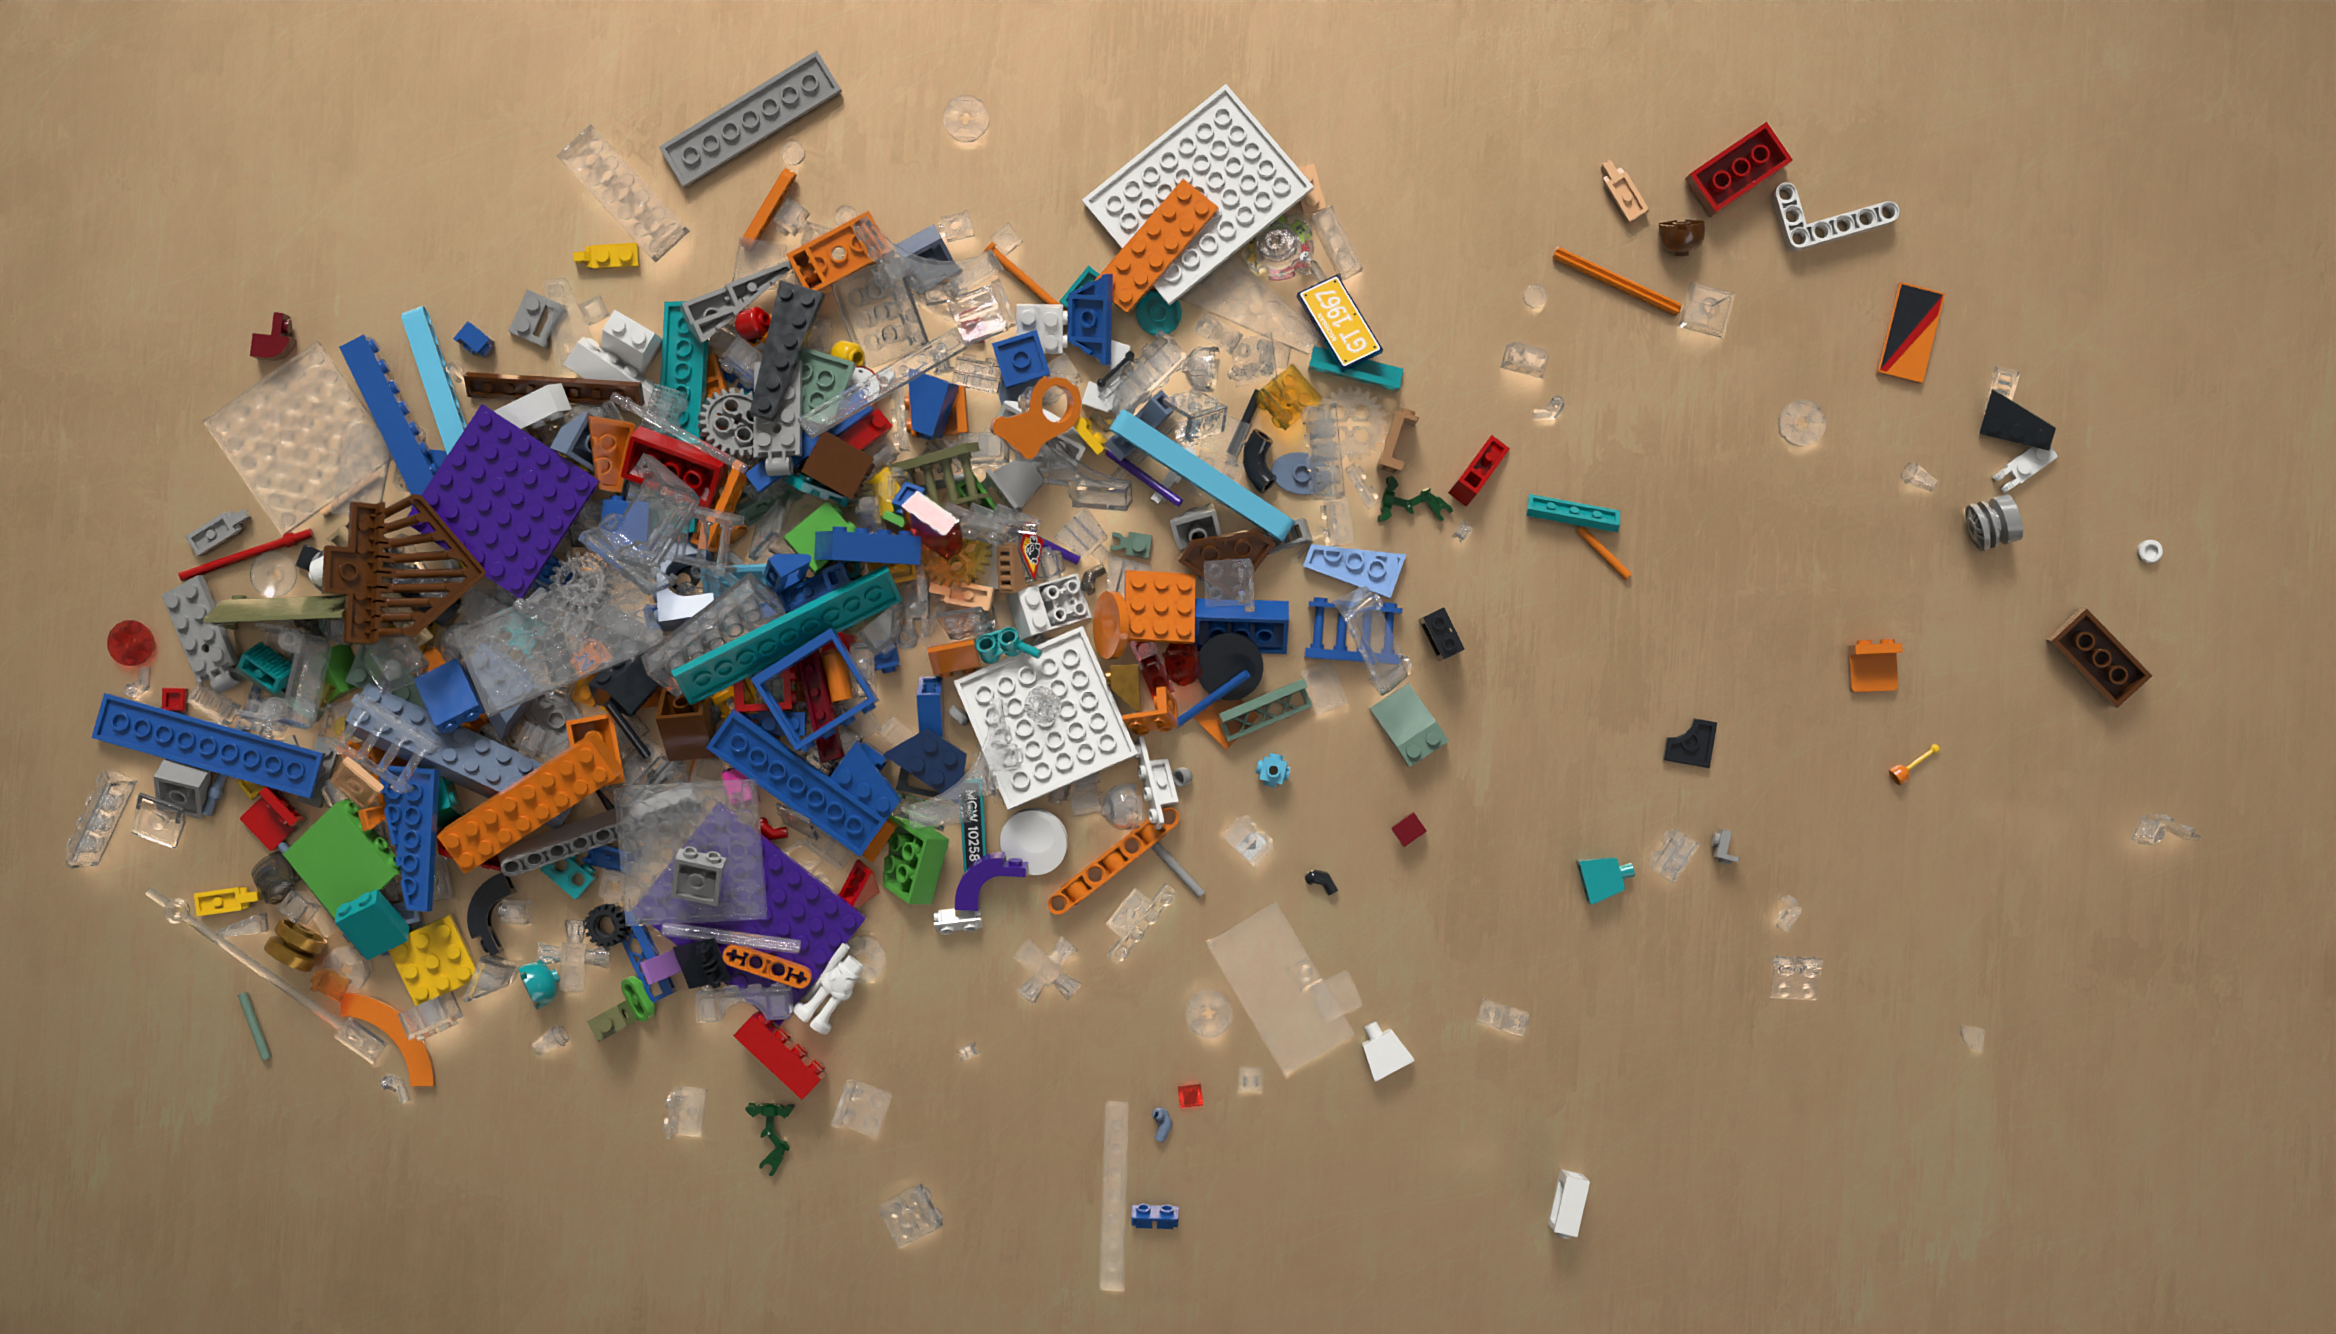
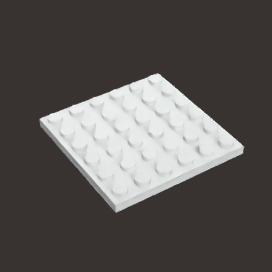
M1083 626L1034 646L1042 650V655L1039 659L1021 652L1017 656L1009 657L954 681L1008 810L1138 755L1125 723L1122 721V716L1110 688L1106 685V679Z

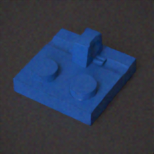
M1037 330L992 343L1006 389L1043 378L1045 375L1046 377L1051 376Z

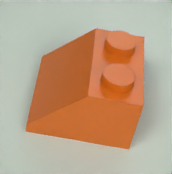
M976 638L928 647L927 650L933 674H939L940 678L954 676L953 671L962 670L963 674L976 672V667L981 666L979 653L975 646Z

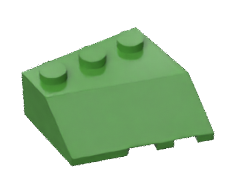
M892 813L889 819L898 824V826L887 841L889 843V853L884 858L883 886L908 904H931L949 839L922 821Z

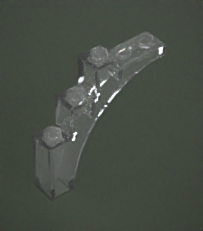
M867 215L852 225L856 237L863 241L869 257L877 263V266L871 271L874 281L883 290L906 276L909 287L918 296L941 282L944 293L954 302L1004 269L991 249L976 257L961 261L925 259L909 253L892 243L875 227Z
M1027 387L1019 396L1018 408L1021 409V413L1029 411L1030 396L1034 387ZM1055 437L1042 445L1033 459L1021 458L1013 450L1017 461L1042 462L1040 472L1041 475H1044V484L1069 486L1068 495L1072 499V507L1126 512L1133 502L1131 480L1114 478L1093 470L1071 455Z
M990 699V721L987 737L981 753L971 769L958 783L944 793L927 801L908 805L911 829L918 830L970 823V817L973 816V806L971 802L968 803V799L996 795L995 790L998 789V779L996 775L993 776V772L1020 768V762H1023V752L1021 748H1018L1017 744H1008V740H1011L1010 727L1006 726L1005 717H1008L1007 703H1003L1002 699Z

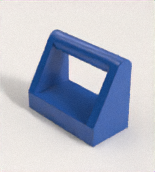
M775 554L768 558L763 577L775 595L805 579L811 562V556L809 554Z

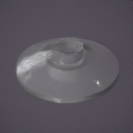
M265 552L258 556L251 566V583L264 596L281 597L291 591L296 583V565L288 555L282 552ZM276 570L280 573L277 579L273 577V573Z

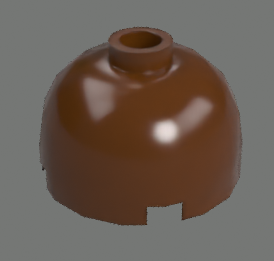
M1685 219V221L1677 222V220L1660 222L1658 228L1659 240L1664 248L1675 252V256H1688L1689 251L1696 250L1702 244L1705 237V222Z

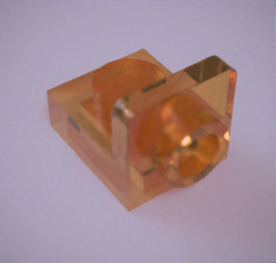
M326 967L314 973L310 981L313 983L310 990L313 992L319 991L339 1002L342 1000L352 980Z

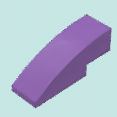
M674 950L640 963L648 985L682 971Z

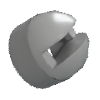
M1178 768L1172 773L1174 784L1177 787L1186 786L1192 781L1193 775L1189 769Z

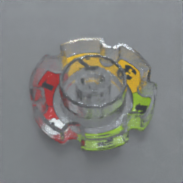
M1285 212L1241 248L1245 249L1241 255L1246 267L1258 277L1262 274H1267L1270 281H1282L1296 275L1295 269L1299 267L1305 269L1314 254V242L1309 239L1313 236L1312 229L1306 219L1297 212H1294L1292 215H1287Z

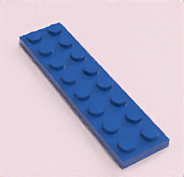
M735 709L731 711L706 747L859 857L886 822V819L833 781L828 775Z

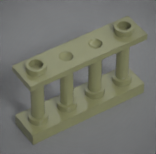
M978 442L964 443L890 464L892 473H901L905 477L906 482L916 485L914 479L915 469L920 468V471L924 473L931 507L921 509V505H919L915 511L918 518L917 521L926 519V514L967 503L969 507L982 504V499L990 497V493L978 494L970 462L971 454L980 451ZM958 458V461H961L968 497L960 499L958 497L951 467L952 459ZM936 463L942 466L950 500L942 504L939 501L932 471L934 469L933 464Z

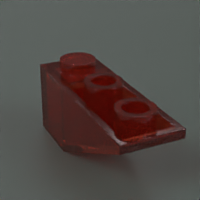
M1129 641L1152 698L1157 696L1156 688L1165 686L1170 693L1174 692L1175 690L1155 642Z

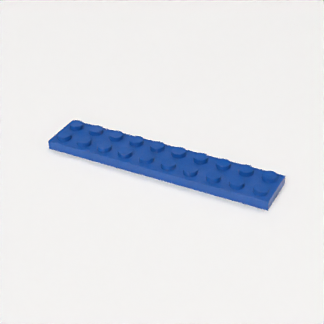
M104 693L91 737L310 799L314 797L326 753L108 693Z

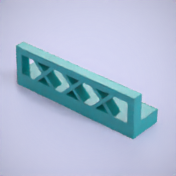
M1317 346L1313 347L1308 370L1398 392L1400 389L1404 370L1403 368L1364 358L1343 366L1334 351Z

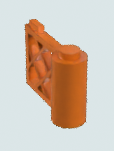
M837 648L827 650V655L822 656L821 659L831 702L855 698L849 667ZM795 664L792 666L795 667L796 672L794 685L799 710L808 709L798 665Z

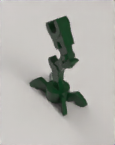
M1394 476L1386 478L1388 486L1383 493L1380 508L1382 514L1378 515L1377 522L1385 521L1392 516L1390 512L1392 505L1404 507L1408 513L1413 514V506L1426 502L1435 518L1439 521L1444 520L1440 514L1441 509H1446L1448 513L1453 512V509L1442 498L1430 493L1431 488L1421 490L1420 495L1410 500L1394 497L1395 492L1393 491L1399 485Z
M749 1102L745 1108L749 1115L755 1117L761 1113V1115L766 1116V1128L763 1129L760 1137L763 1138L767 1135L775 1145V1149L762 1160L759 1168L762 1169L765 1164H770L772 1170L769 1176H773L784 1159L785 1150L789 1151L790 1149L787 1142L781 1140L774 1131V1119L778 1115L785 1119L790 1115L795 1105L788 1104L785 1107L782 1104L760 1103L756 1106L754 1102Z

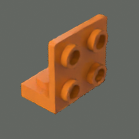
M1165 686L1156 688L1157 696L1153 698L1156 710L1122 715V721L1136 735H1146L1149 731L1155 730L1168 732L1172 728L1179 727L1177 700Z

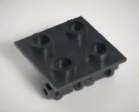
M715 938L673 947L689 989L706 985L716 989L721 986L720 982L731 980Z

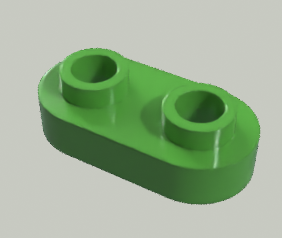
M635 976L624 979L621 982V989L635 1017L641 1022L651 1019L655 1013V1006L649 999L643 982Z

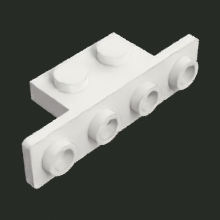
M1138 736L1134 743L1138 755L1134 756L1138 758L1139 762L1138 776L1144 783L1143 796L1145 801L1149 803L1148 815L1150 823H1154L1155 830H1158L1164 824L1161 807L1177 805L1179 801L1168 758L1149 761L1144 736Z

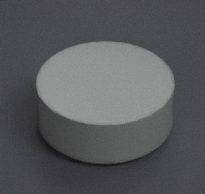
M953 705L949 709V715L961 725L966 726L970 722L968 714L958 706Z

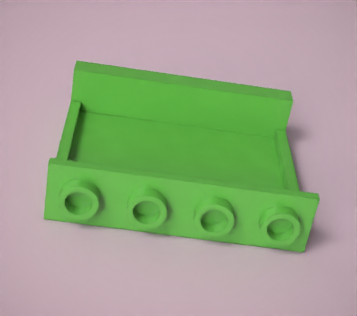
M349 798L336 802L283 853L284 857L334 919L336 918L337 908L343 903H349L366 892L369 893L376 889L381 891L397 875L401 874L400 866H397L395 861L397 856L388 847L387 842L378 835L374 828L363 832L358 814L359 808Z

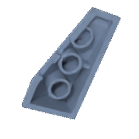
M585 411L561 427L550 448L595 475L588 415H593Z

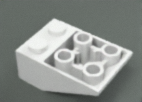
M1078 573L1024 588L1006 596L1020 639L1033 637L1092 618Z

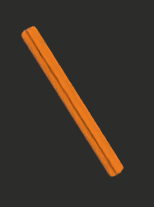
M1558 247L1553 254L1554 260L1674 316L1678 315L1681 310V303L1563 248Z

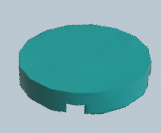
M1156 290L1148 292L1137 304V322L1142 330L1151 336L1161 337L1169 335L1177 329L1181 322L1182 309L1180 302L1176 300L1169 306Z

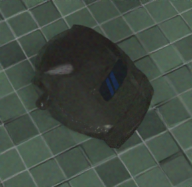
M280 851L273 852L261 859L251 872L256 888L266 904L276 905L290 900L295 891L298 890V882L301 880L297 876L295 869Z

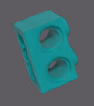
M578 855L564 859L567 863L564 871L558 869L557 862L542 866L540 870L575 900L580 899L598 878L594 874L595 869L588 863L582 864L576 859ZM577 873H581L585 879L581 886L577 885L574 879Z

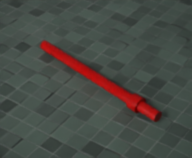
M311 528L295 534L290 532L284 534L283 538L179 572L178 575L181 581H185L197 575H202L285 546L287 548L296 546L298 542L314 537V533Z

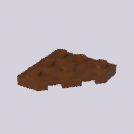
M1255 528L1191 540L1177 560L1235 599L1276 543Z

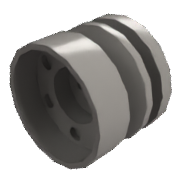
M2009 494L1991 498L1989 505L1985 501H1981L1978 504L1974 503L1966 507L1967 527L1972 541L1979 551L1989 550L1990 547L1996 548L2000 542L2005 545L2022 540V519L2015 501Z

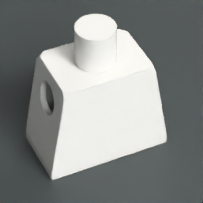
M1376 1021L1364 1027L1370 1039L1363 1042L1362 1047L1375 1082L1415 1061L1391 1028L1382 1032Z

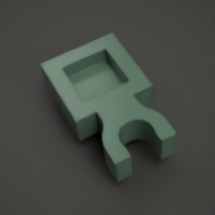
M1129 532L1127 538L1120 533H1112V537L1119 538L1121 542L1118 546L1111 545L1110 550L1126 549L1127 556L1149 559L1152 535Z

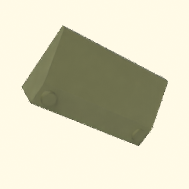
M234 595L232 600H222L203 618V623L237 630V622L304 619L339 621L344 620L345 596L247 599V596Z

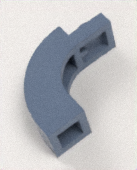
M1160 390L1135 416L1152 428L1157 429L1177 408V405ZM1116 434L1104 444L1120 461L1137 449Z

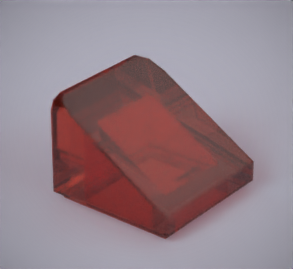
M1201 1082L1178 1084L1180 1108L1203 1106Z

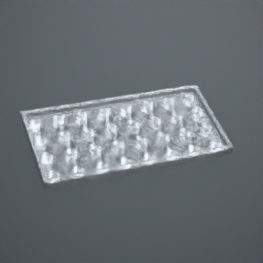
M630 558L452 631L488 717L666 644Z

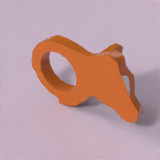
M1045 375L1037 382L1031 393L1029 411L1008 418L1003 416L995 417L990 424V431L993 435L1003 439L1007 447L1016 451L1021 458L1033 459L1042 445L1068 431L1076 423L1081 413L1082 401L1077 386L1067 379L1059 377L1047 378ZM1052 386L1061 388L1067 398V410L1064 416L1056 422L1048 420L1042 410V398L1045 392Z

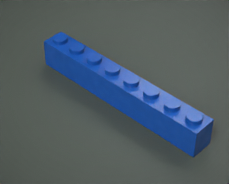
M363 334L339 348L410 494L422 495L439 467L435 462L432 463L429 457L431 451L426 442H422L420 439V428L415 421L411 420L409 416L411 410L406 401H402L398 394L401 392L400 387L394 379H391L388 373L391 371L385 359H381L378 353L381 350L379 344L374 338L372 339Z

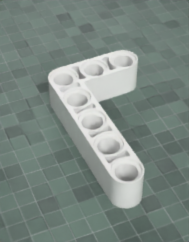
M1788 182L1782 183L1771 195L1784 244L1787 249L1793 252L1887 226L1899 216L1897 204L1886 201L1806 224L1798 193L1793 184ZM1780 190H1785L1788 193V200H1783L1779 196ZM1882 209L1889 210L1891 214L1890 219L1883 217ZM1786 212L1794 214L1795 222H1789L1786 219ZM1860 215L1868 218V225H1863L1860 222ZM1838 221L1846 225V232H1842L1837 228ZM1815 228L1823 230L1824 238H1819L1815 235ZM1793 234L1801 237L1802 243L1800 245L1793 242Z

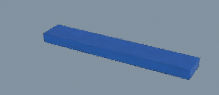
M859 391L843 402L833 430L813 424L802 432V455L791 456L793 469L807 460L823 430L839 437L873 412L872 407ZM766 458L745 473L759 494L783 477L767 476Z

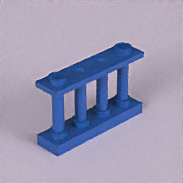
M1314 597V601L1308 602V607H1315L1313 644H1310V648H1305L1304 658L1398 665L1399 655H1394V650H1392L1394 614H1401L1403 608H1397L1395 603H1383V607L1327 603L1328 598ZM1325 608L1339 609L1336 646H1333V650L1324 649V645H1322ZM1348 610L1362 611L1360 641L1356 652L1347 651V646H1345ZM1371 612L1385 613L1383 646L1380 649V653H1370L1371 648H1368Z

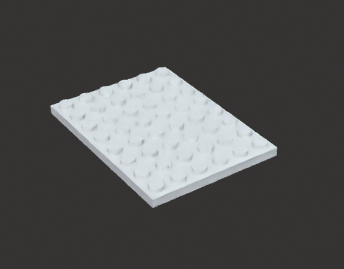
M1225 84L1082 199V201L1121 249L1182 179H1185L1219 207L1218 212L1153 285L1170 306L1313 191L1314 186L1227 84Z

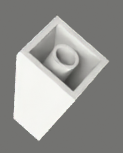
M614 309L602 329L601 349L615 354L619 359L618 361L624 365L632 366L638 371L640 376L644 377L662 347V338Z

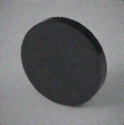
M1226 632L1213 636L1205 642L1197 656L1196 674L1201 686L1209 694L1219 689L1244 670L1249 672L1250 678L1223 696L1222 700H1238L1248 696L1257 688L1263 675L1264 662L1258 646L1251 639L1239 633Z

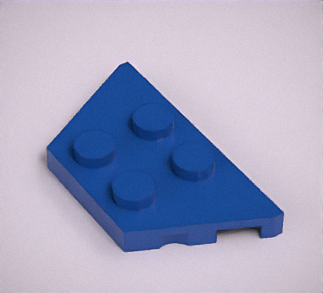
M1104 274L1096 281L1089 282L1083 285L1081 289H1076L1068 294L1067 341L1074 346H1079L1086 354L1093 355L1099 359V363L1102 365H1111L1113 274Z

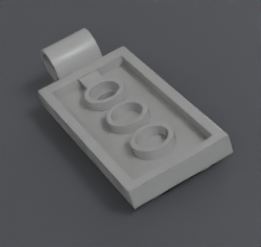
M801 360L798 361L774 422L754 417L753 457H767L765 462L767 476L792 475L793 461L791 456L802 455L803 362ZM754 362V391L761 362ZM775 426H781L779 433L773 432Z
M197 575L164 593L162 598L197 683H202L210 678V684L217 693H222L241 682L240 674L234 671V667H230L237 664L238 659L225 628L203 623V618L216 607L203 575ZM206 644L209 646L208 653L205 651Z

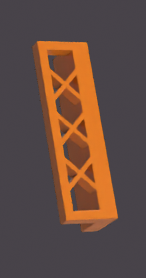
M728 458L723 479L709 509L704 507L698 521L697 533H693L690 542L706 551L717 553L748 478L745 473L752 469V466L734 458L731 460ZM731 463H733L734 465L731 469L730 474L728 475L727 471L729 469V466ZM724 486L723 491L719 497L718 492L720 488ZM715 508V510H714V512H713V514H712V517H711V519H710V516H709L710 511H711V509ZM706 529V531H705V533H704V536H703L702 540L700 541V540H699L700 535H701L702 531Z

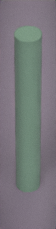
M247 992L237 995L262 1061L271 1058Z

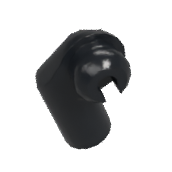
M1313 869L1306 873L1305 881L1309 885L1314 883L1323 885L1328 896L1338 891L1328 872Z

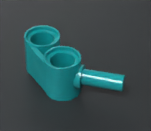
M1005 627L995 632L983 634L975 642L982 661L988 664L997 662L1002 654L1014 657L1023 652L1037 659L1042 655V650L1024 643V640L1020 639L1017 630L1013 627Z

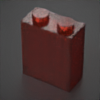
M916 491L901 506L906 531H913V536H921V543L949 561L953 556L958 555L964 546L960 520Z

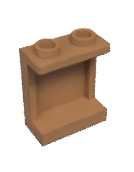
M1402 408L1401 411L1397 410L1395 412L1376 468L1396 475L1400 474L1405 462L1392 458V454L1402 423L1413 427L1417 424L1419 417L1414 416V411Z

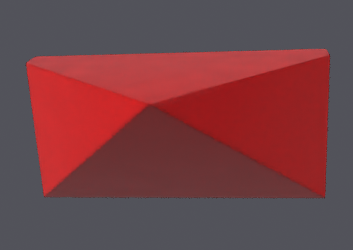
M856 860L839 893V896L858 909L880 893L874 872L861 860Z

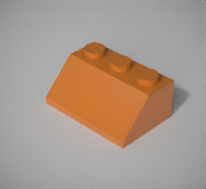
M609 713L565 721L570 747L596 731L622 766L615 721ZM622 770L617 778L603 787L624 783V771Z

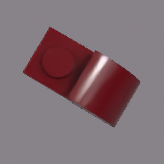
M274 312L271 335L252 333L251 357L277 361L287 357L293 351L297 340L288 337L292 330L290 316Z

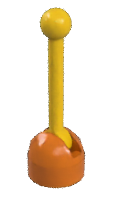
M1936 744L1932 745L1928 752L1907 767L1904 765L1893 767L1889 770L1890 777L1897 785L1901 786L1909 779V770L1933 753H1938L1940 747Z

